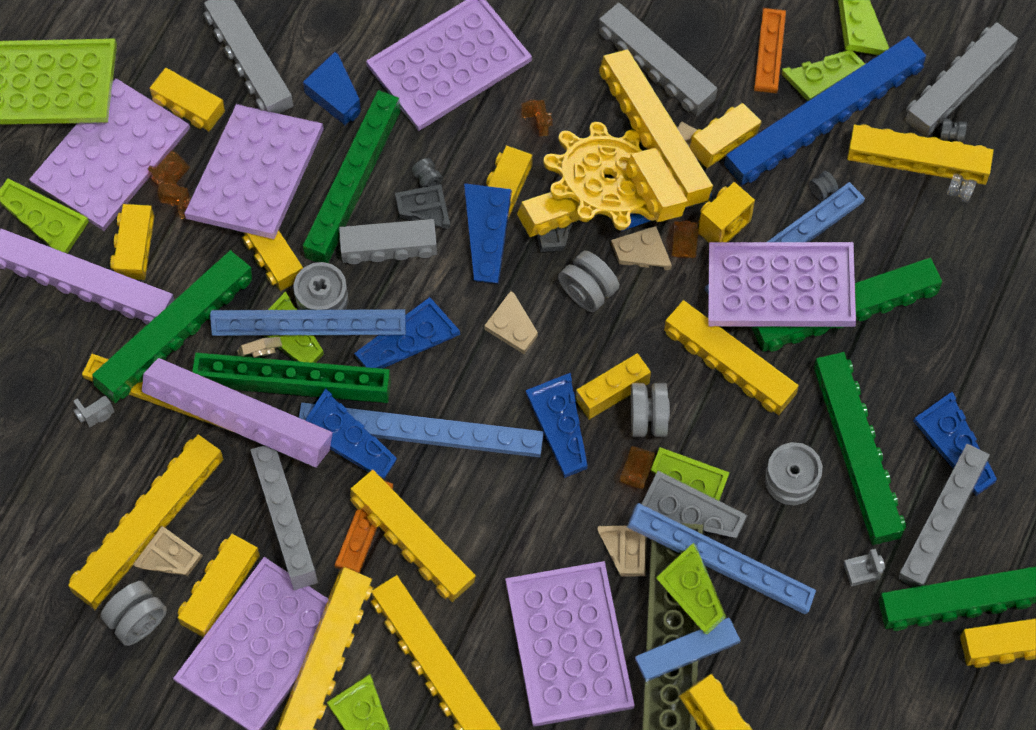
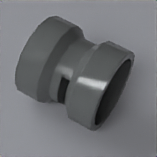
M943 118L939 139L963 143L967 122L959 121L953 123L951 119Z
M430 158L420 160L411 169L413 175L419 178L422 188L439 185L443 181V176L434 169L435 164Z

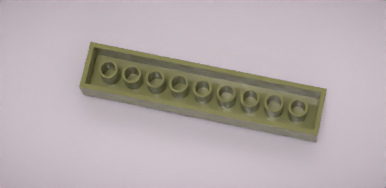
M680 523L703 534V524ZM652 539L650 544L646 652L699 630V626L656 578L681 554ZM698 660L647 682L644 679L642 730H695L696 721L679 695L697 683Z

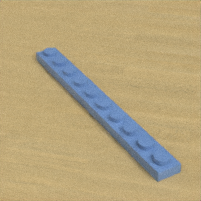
M301 403L299 418L305 420L315 404ZM346 408L347 412L364 425L365 429L376 438L541 457L543 431Z

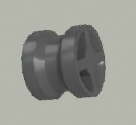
M823 171L820 173L819 178H813L809 181L810 190L821 201L827 198L828 193H834L838 190L836 180L828 171Z

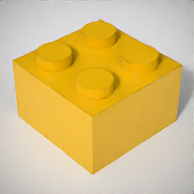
M735 182L729 187H723L713 202L708 201L701 208L698 233L708 242H729L751 222L755 199Z

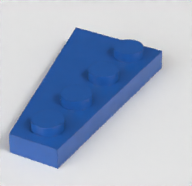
M464 184L474 280L499 284L512 190Z
M429 297L405 315L406 335H378L355 352L354 355L363 367L383 369L460 335V330Z
M571 373L526 390V396L564 478L586 470L587 461L576 409Z
M325 389L305 421L333 432L330 450L367 472L374 470L385 480L397 458Z
M953 392L914 418L913 422L953 469L966 444L980 450L976 442L977 439L973 431H970L965 421L966 417L962 409H959ZM988 462L972 491L976 496L997 480Z

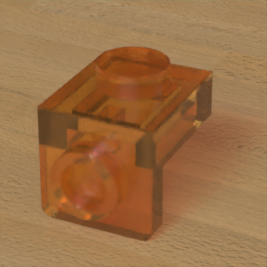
M529 100L522 103V118L536 116L539 137L547 136L549 126H552L551 112L546 113L544 100Z
M171 150L157 167L150 165L148 171L152 174L151 179L156 184L172 188L190 166L176 151Z
M173 183L167 185L159 184L158 195L160 202L178 205L179 216L185 219V211L192 199L189 196L188 189Z
M674 221L673 257H696L697 223Z
M631 446L619 482L643 489L651 470L654 453Z

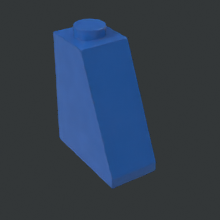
M334 52L303 82L307 96L342 124L346 125L350 120L353 121L359 116L361 111L360 99L339 55Z

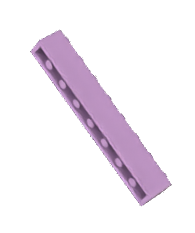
M0 229V269H11L21 277H32L42 285L47 286L50 284L65 294L71 292L83 301L97 302L104 309L118 310L125 317L131 319L136 317L147 325L174 301L173 294Z
M158 358L143 375V393L311 466L317 467L330 451L333 432Z

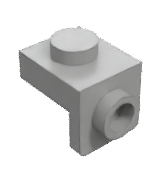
M106 395L87 408L82 406L78 398L73 401L76 409L73 410L76 417L81 423L85 421L89 427L98 422L106 421L114 413L112 404Z
M876 549L870 550L867 555L844 560L843 563L851 586L878 580L883 570H885L883 558L881 555H877Z

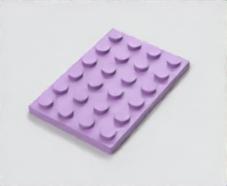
M465 0L368 59L366 63L390 95L399 97L401 110L416 129L420 131L531 62L532 56L486 0Z
M115 79L112 83L108 122L77 123L29 181L42 192L67 208L87 217L89 222L105 231L117 217L118 213L122 211L123 204H127L188 132L190 126L187 122L118 79Z
M236 104L185 211L186 219L275 239L324 130L323 123L264 110L261 111Z
M709 242V326L855 327L853 242Z
M264 557L175 675L174 681L244 729L262 730L293 688L328 598L309 586L294 590L289 573Z
M605 561L506 578L533 727L634 709V701Z

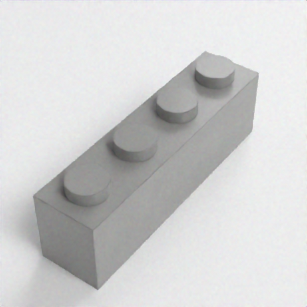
M434 219L339 227L343 263L358 264L361 261L382 262L385 259L405 260L408 257L419 256L420 258H429L432 255H437Z

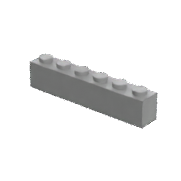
M209 0L204 2L206 12L203 15L208 25L212 24L215 30L213 31L218 42L223 41L225 44L224 50L229 60L234 59L236 63L234 67L240 77L244 76L246 79L245 86L248 92L255 94L257 98L255 102L259 110L279 114L293 107L291 93L235 1Z
M619 2L599 19V32L601 36L606 40H610L618 51L628 49L639 68L648 73L649 78L653 82H658L664 87L670 97H675L681 102L682 107L686 111H691L695 116H698L716 100L717 87Z
M997 22L991 28H985L979 37L980 39L976 43L974 41L971 42L966 48L965 54L962 57L957 56L951 63V68L947 72L945 70L942 71L937 77L936 83L933 86L928 85L922 92L921 98L918 101L913 100L906 109L908 113L905 122L923 136L928 137L942 123L943 118H947L1014 51L1018 40L1016 36Z
M966 444L900 572V581L913 588L925 585L988 462L990 454Z
M265 445L251 449L293 589L297 590L316 584L318 580L278 452Z

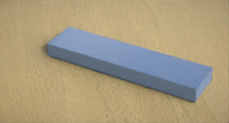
M727 618L708 635L702 629L635 656V660L645 682L736 645L740 643V639L730 618Z

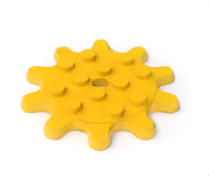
M593 122L589 127L590 136L587 138H579L570 131H563L559 134V143L566 150V153L562 155L547 154L543 159L547 170L556 172L562 177L560 181L553 183L550 187L551 195L555 199L572 198L580 204L577 215L582 222H589L595 215L603 214L611 218L614 227L618 230H625L629 227L631 223L630 214L633 213L641 214L651 221L655 220L654 216L648 211L646 202L638 194L632 179L626 173V165L630 155L642 151L639 147L641 138L637 131L629 130L624 136L616 138L607 132V128L603 123ZM605 175H612L614 178L610 179L604 177Z

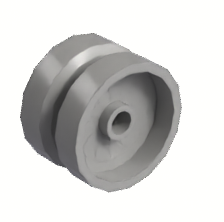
M585 250L573 260V265L566 266L558 274L559 282L565 292L580 307L590 312L597 311L604 304V297H611L619 289V282L607 264L595 254Z
M319 262L304 267L297 274L294 281V294L298 310H346L349 302L346 279L340 269L333 264Z
M632 383V437H645L648 431V421H651V432L654 437H667L668 421L670 418L667 383H653L650 398H648L647 387L644 383Z
M791 442L778 447L772 453L765 473V484L768 492L775 500L786 505H799L807 502L814 496L822 477L823 466L820 457L812 448L802 443Z
M143 581L131 583L119 591L106 604L100 616L109 629H116L115 635L124 646H130L145 638L161 623L167 612L166 606L158 597H152V591Z

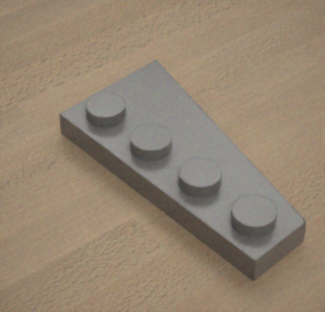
M657 471L641 504L678 523L703 524L704 531L734 538L738 537L748 517L747 514L661 471Z

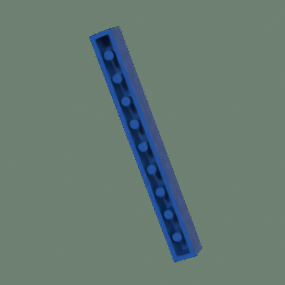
M908 36L726 154L725 167L741 186L748 181L750 183L755 181L760 176V173L766 169H773L783 158H790L803 145H810L821 133H828L835 124L840 121L845 122L858 109L859 111L865 109L873 99H880L893 86L898 87L910 75H917L924 68L926 55Z

